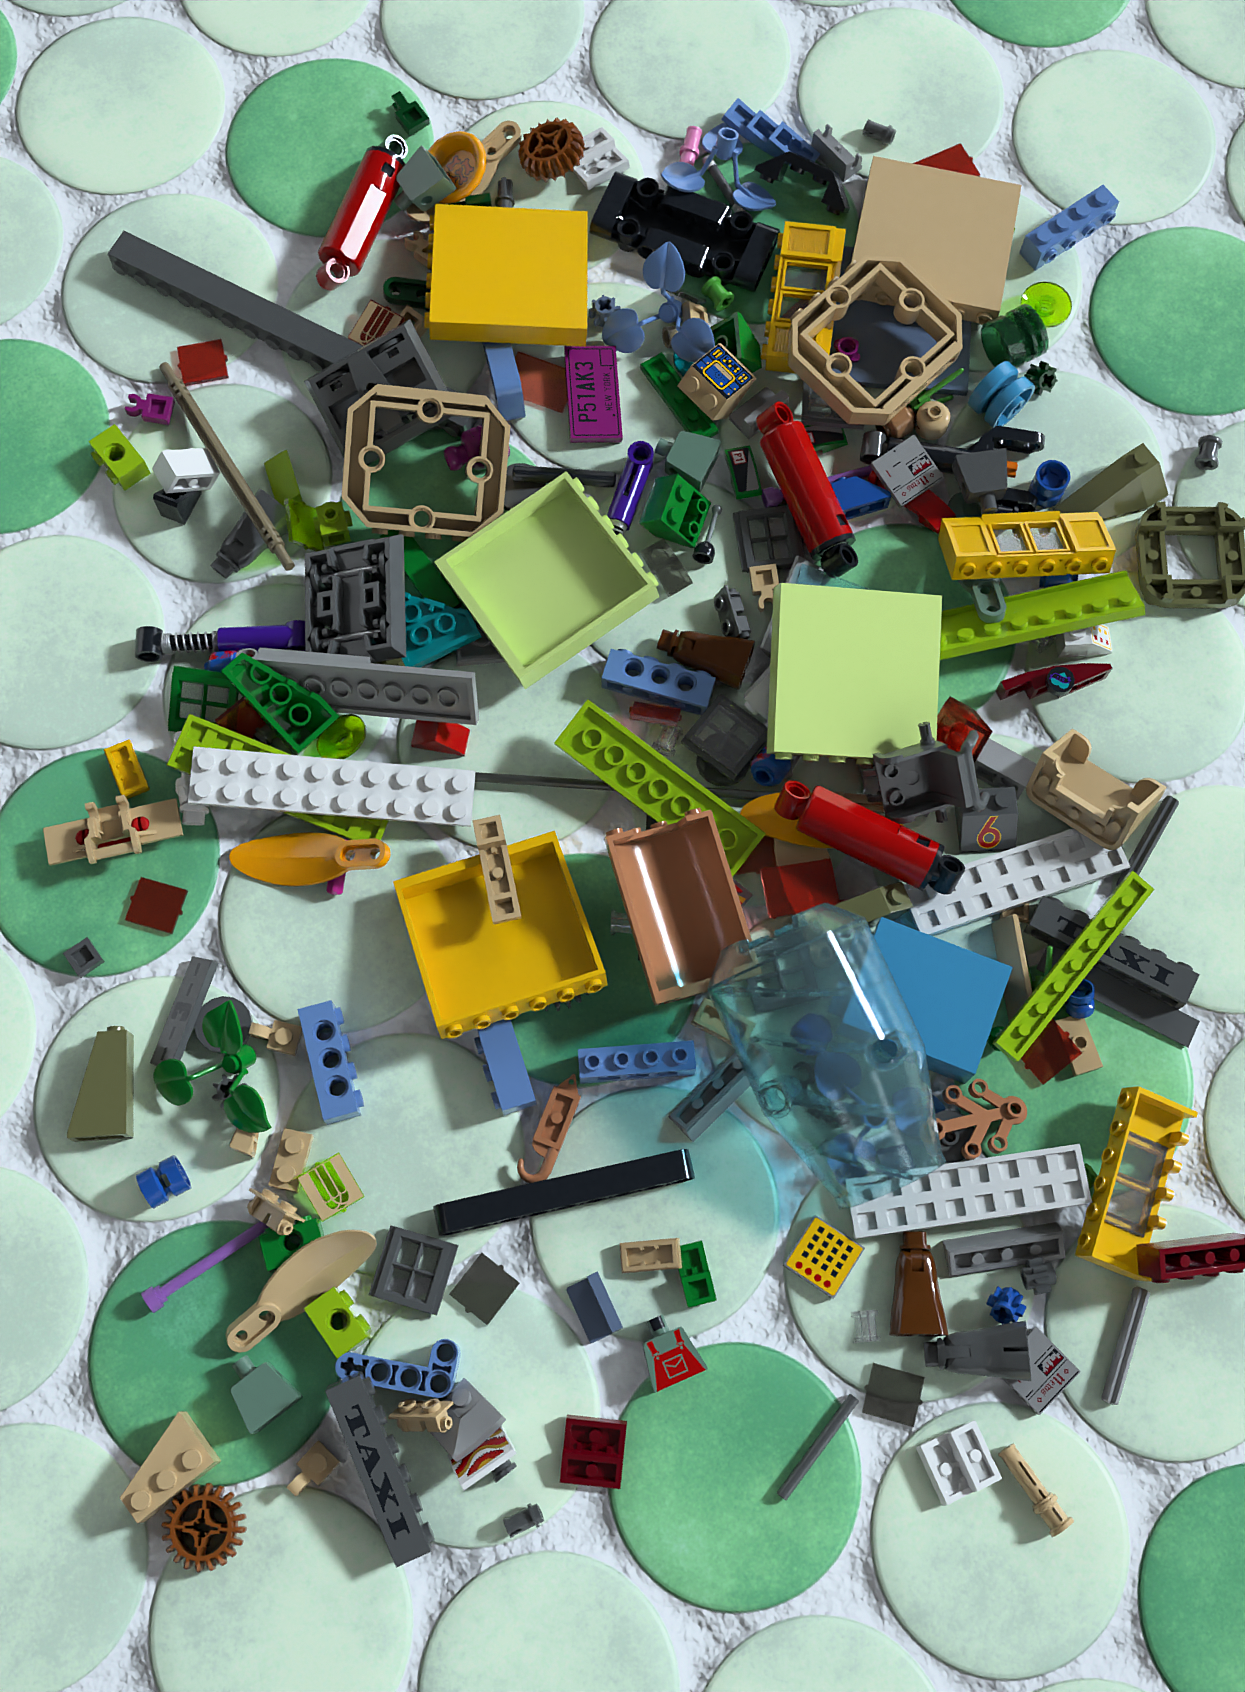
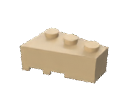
M179 1411L120 1497L137 1524L148 1521L169 1504L173 1498L179 1496L181 1491L189 1488L221 1462V1459L187 1411Z

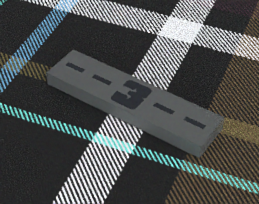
M192 956L150 1061L151 1064L157 1066L162 1061L171 1058L181 1061L218 967L217 962Z

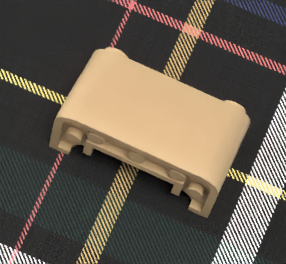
M1071 729L1042 753L1026 786V793L1033 803L1103 848L1116 850L1125 843L1153 809L1167 787L1152 778H1143L1135 784L1134 788H1131L1088 761L1087 759L1092 749L1091 743L1084 735Z

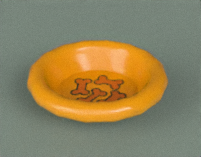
M463 131L447 133L436 140L428 149L457 188L439 203L459 202L469 196L480 184L486 169V153L482 142L473 134Z

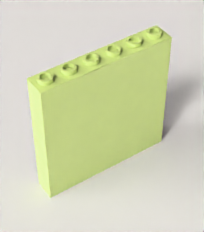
M567 471L434 562L443 578L465 608L471 613L473 619L524 689L536 683L659 598L656 588L659 583L650 571L646 573L643 570L644 564L637 553L631 554L628 551L629 545L621 533L618 535L612 530L614 526L606 514L600 515L598 512L600 508L592 496L588 498L583 493L585 489L577 477L572 479Z
M780 583L775 586L773 592L767 754H775V759L792 760V755L802 756V761L816 762L819 761V757H827L830 763H846V759H856V764L873 765V754L877 752L886 754L920 743L921 736L918 724H923V722H930L932 737L936 741L942 596Z

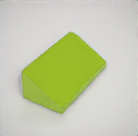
M284 450L266 461L264 466L274 499L287 508L301 504L303 500L288 451Z

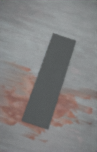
M1048 943L1047 947H1053V968L1065 951ZM1047 947L1036 968L1045 973ZM1093 966L1084 978L1094 985L1095 995L1093 999L1189 1048L1199 1025V1020Z

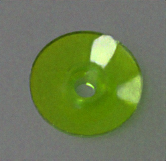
M1037 282L1024 291L1020 306L1023 315L1029 322L1039 327L1052 328L1061 325L1067 320L1072 310V301L1067 291L1060 285L1052 282Z
M341 715L317 738L316 748L322 758L346 759L354 754L366 737L364 721L357 715Z

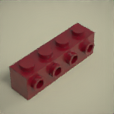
M1226 1233L1138 1244V1275L1150 1277L1153 1283H1169L1170 1279L1173 1278L1192 1280L1195 1279V1275L1213 1277L1219 1276V1272L1243 1273L1245 1269V1234Z

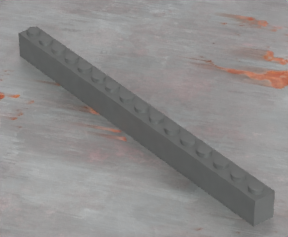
M126 231L122 232L107 253L112 263V268L118 274L128 275L143 286L149 285L163 296H171L186 307L192 306L206 317H215L229 328L235 327L252 339L258 338L264 341L272 349H280L288 353L295 360L299 361L301 359L309 363L317 371L324 370L363 347L344 336ZM446 386L448 392H457ZM452 416L436 426L443 428L453 437H461L464 431L474 427L478 418Z

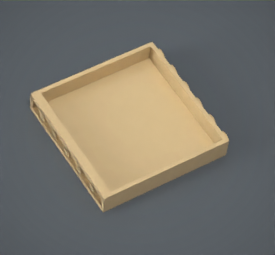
M873 156L851 262L854 260L858 262L865 255L902 257L962 314V320L976 322L980 325L995 326L1001 309L1022 185ZM876 283L856 299L876 302L880 305H896V302ZM905 304L908 308H913L911 305Z

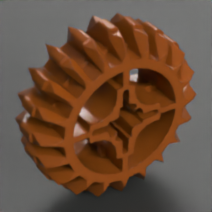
M555 118L554 121L547 119L546 123L543 124L538 122L536 128H530V133L523 135L524 140L519 142L520 149L517 150L520 164L529 177L535 178L536 181L543 179L547 182L550 178L554 181L559 176L565 178V173L573 172V167L580 165L579 160L584 158L585 143L581 131L578 130L573 122H568L567 119L560 121L558 118Z
M206 1483L204 1491H202L200 1484L193 1485V1495L188 1489H184L181 1491L184 1502L179 1498H173L171 1502L177 1510L166 1509L165 1511L166 1516L171 1517L172 1520L162 1522V1528H170V1533L163 1535L162 1541H172L173 1544L166 1548V1552L178 1551L173 1559L175 1563L180 1562L185 1557L184 1569L186 1570L192 1567L194 1561L196 1572L203 1571L205 1562L209 1571L215 1570L216 1560L221 1566L227 1564L225 1553L230 1557L236 1556L237 1552L231 1546L232 1544L241 1546L244 1542L242 1538L236 1536L237 1533L247 1531V1527L238 1526V1521L246 1519V1514L236 1515L235 1510L241 1508L242 1503L239 1501L233 1505L230 1504L235 1496L233 1492H229L223 1498L225 1487L222 1485L216 1488L214 1494L212 1483ZM202 1500V1508H199L197 1517L194 1520L182 1521L189 1507ZM212 1502L223 1510L227 1523L220 1522L215 1518ZM204 1518L206 1525L217 1527L218 1529L203 1532L202 1529L191 1526L204 1522ZM182 1532L190 1533L193 1536L194 1547L197 1548L196 1552L186 1545ZM225 1533L226 1537L222 1545L213 1553L206 1554L207 1546H210L213 1535Z

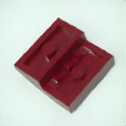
M567 1414L560 1483L621 1489L627 1421Z

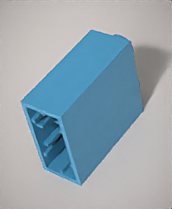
M884 917L880 918L873 933L859 928L847 960L861 965L854 985L839 980L827 1011L841 1017L836 1034L963 1084L968 1082L976 1074L1013 967Z

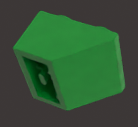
M678 474L657 477L653 483L639 524L657 538L689 548H695L711 502Z

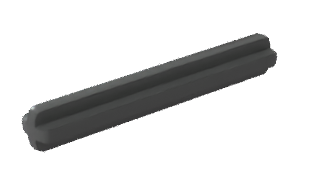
M1169 795L1163 799L1128 861L1130 868L1122 872L1116 883L1117 886L1129 872L1134 871L1138 875L1141 873L1179 805L1177 799Z

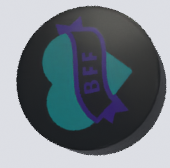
M1065 667L1053 668L1045 679L1047 690L1057 696L1069 693L1075 683L1073 673Z

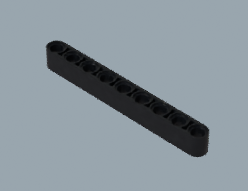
M681 1149L437 1204L433 1206L438 1236H447L678 1184L695 1179L689 1149Z

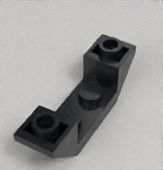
M790 151L760 163L755 167V171L761 173L759 178L772 184L774 180H783L789 164H791L790 169L804 175L805 171L813 174L812 180L820 184L826 185L828 181L829 185L821 200L822 203L827 205L826 210L836 215H840V212H849L850 206L839 173Z

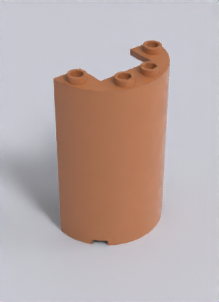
M701 808L692 809L685 812V817L677 823L667 825L666 821L652 824L650 826L651 829L641 831L640 827L623 832L622 828L613 829L606 832V837L604 838L654 1006L661 1005L663 1002L667 1004L700 995L762 974L712 810L702 812Z

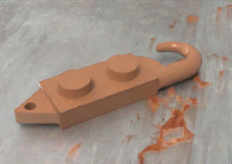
M572 1074L560 1085L553 1087L532 1139L534 1150L544 1157L539 1172L534 1175L528 1174L524 1170V1160L522 1158L518 1160V1174L527 1183L546 1180L552 1172L581 1100V1096L578 1095L575 1074ZM570 1080H573L574 1083H573V1084H569V1081H570Z

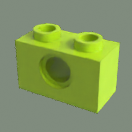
M115 424L89 441L93 452L90 454L99 467L104 464L108 469L105 471L107 477L114 485L119 483L124 491L151 474L144 459Z
M332 1287L306 1306L304 1310L338 1359L343 1354L353 1352L368 1341L371 1337L367 1331L371 1327L362 1314L355 1315L350 1307L354 1302L345 1289L339 1291L338 1288ZM344 1313L347 1316V1325L341 1330H336L333 1326V1319L337 1314Z

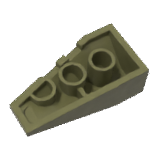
M1142 443L1120 457L1054 507L1053 511H1060V514L1098 512L1102 519L1114 516L1115 518L1122 517L1126 513L1137 510L1138 512L1148 510L1155 503L1162 501L1169 495L1160 462Z

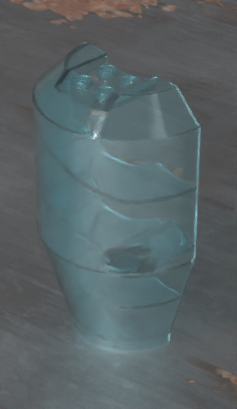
M823 903L791 916L793 924H788L773 931L775 937L771 939L769 935L751 942L745 939L737 941L721 950L707 991L764 1117L833 1196L838 1208L847 1209L900 1189L944 1165L946 1160L941 1151L925 1045L865 917L834 905ZM885 1039L894 1041L897 1045L896 1053L891 1054L884 1050L883 1041ZM777 1090L782 1092L785 1100L778 1096Z

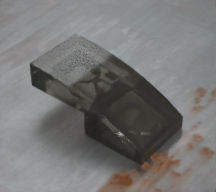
M663 538L640 551L653 575L656 574L668 597L693 583L682 563Z

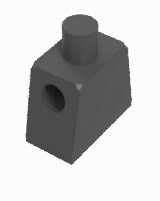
M1006 448L956 455L952 464V470L967 504L980 503L982 514L995 513L998 510L996 500L1002 499L1007 490Z

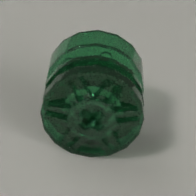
M1027 304L1007 312L1005 316L1000 315L986 322L981 328L983 348L994 367L1004 361H1009L1017 368L1023 365L1024 361L1029 362L1045 354L1049 347L1047 330L1041 317L1035 309Z

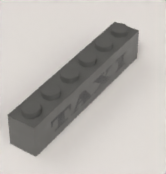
M1043 896L1037 903L1024 932L1066 951L1091 919L1083 911L1071 910L1063 906V902L1057 898ZM1119 934L1094 966L1178 1010L1186 1005L1200 974L1194 972L1193 968L1186 963H1176L1166 958L1167 955L1160 950H1150L1140 945L1141 942L1132 936Z
M362 1371L328 1385L325 1390L396 1568L431 1552V1541L435 1540L429 1522L423 1524L419 1512L423 1511L422 1504L417 1493L411 1494L407 1483L411 1481L405 1463L399 1465L395 1455L399 1452V1448L393 1434L387 1435L384 1424L388 1422L382 1406L376 1407L372 1395L376 1394L371 1378L369 1376L364 1378Z

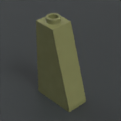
M123 1026L107 1027V1031L97 1032L67 1131V1138L74 1142L133 1138L134 1035L125 1030Z

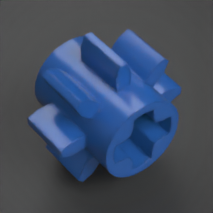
M996 1287L994 1293L990 1294L986 1305L992 1307L989 1315L1001 1324L1017 1322L1026 1310V1306L1020 1304L1024 1296L1020 1295L1012 1287H1005L1003 1289Z

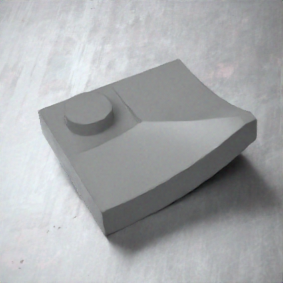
M463 1378L443 1400L453 1401L454 1403L447 1410L448 1417L452 1419V1427L444 1433H430L449 1455L458 1462L486 1441L506 1421V1418L467 1379Z

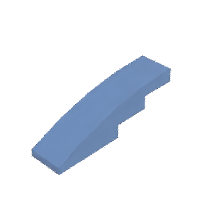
M739 98L736 99L721 119L742 137L773 157L790 151L815 162L820 155L818 151L783 121L778 125L763 111L759 110L756 114Z

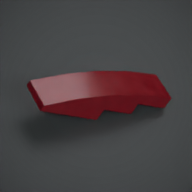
M1104 663L1052 666L1003 680L995 692L1000 701L1022 691H1025L1030 700L1048 692L1045 679L1053 668L1065 667L1073 673L1075 678L1074 686L1066 694L1068 695L1106 679L1113 668L1111 664Z

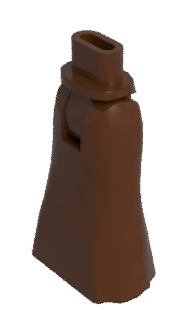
M663 629L656 649L667 652L668 657H672L683 666L697 671H705L712 677H715L717 681L739 690L753 654L755 641L708 635L694 631H681L679 634V630L676 629L674 632Z
M903 1232V1245L899 1246L900 1253L895 1266L894 1296L889 1335L948 1336L936 1265L931 1251H929L931 1246L927 1245L926 1232Z

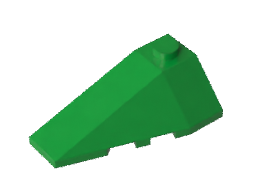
M243 652L221 670L225 677L294 755L298 756L340 717L320 695L280 675L270 667Z

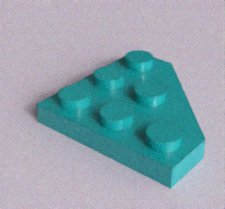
M405 592L406 657L402 658L405 666L422 667L482 637L468 610L445 606L444 603L427 598H418Z

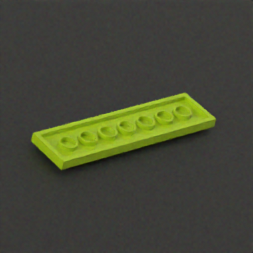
M588 699L554 742V745L657 823L661 821H666L667 825L677 823L685 817V812L696 808H701L702 812L712 810L732 877L766 834Z

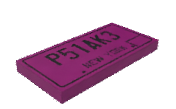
M564 346L570 443L622 442L616 346Z

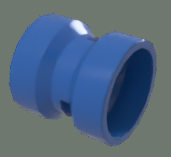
M1083 979L1065 1002L1066 1012L1073 1018H1087L1094 1012L1095 1003L1093 998L1095 989L1089 980Z

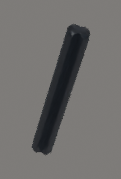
M514 465L512 470L514 481L550 483L567 471L572 479L577 477L581 484L585 486L615 487L616 473L613 471Z

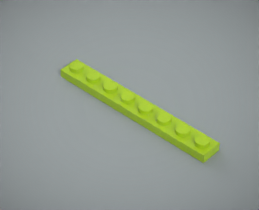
M1134 871L1129 872L992 1044L1013 1062H1018L1151 895L1154 888Z

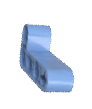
M482 342L494 388L497 410L506 421L525 418L522 386L511 343Z
M438 1340L432 1347L428 1367L357 1353H345L337 1359L335 1370L341 1379L349 1377L348 1370L344 1369V1364L350 1363L351 1359L354 1358L353 1363L355 1365L366 1367L365 1378L369 1376L374 1386L434 1398H445L450 1394L455 1385L460 1360V1348L452 1340ZM445 1344L451 1345L454 1350L453 1358L448 1362H442L438 1357L439 1348ZM378 1364H384L388 1369L387 1377L381 1382L376 1381L373 1377V1370ZM409 1369H413L418 1375L417 1383L412 1387H406L402 1381L403 1374ZM351 1371L350 1376L358 1373V1371ZM438 1375H443L448 1382L446 1390L442 1393H436L432 1388V1381Z

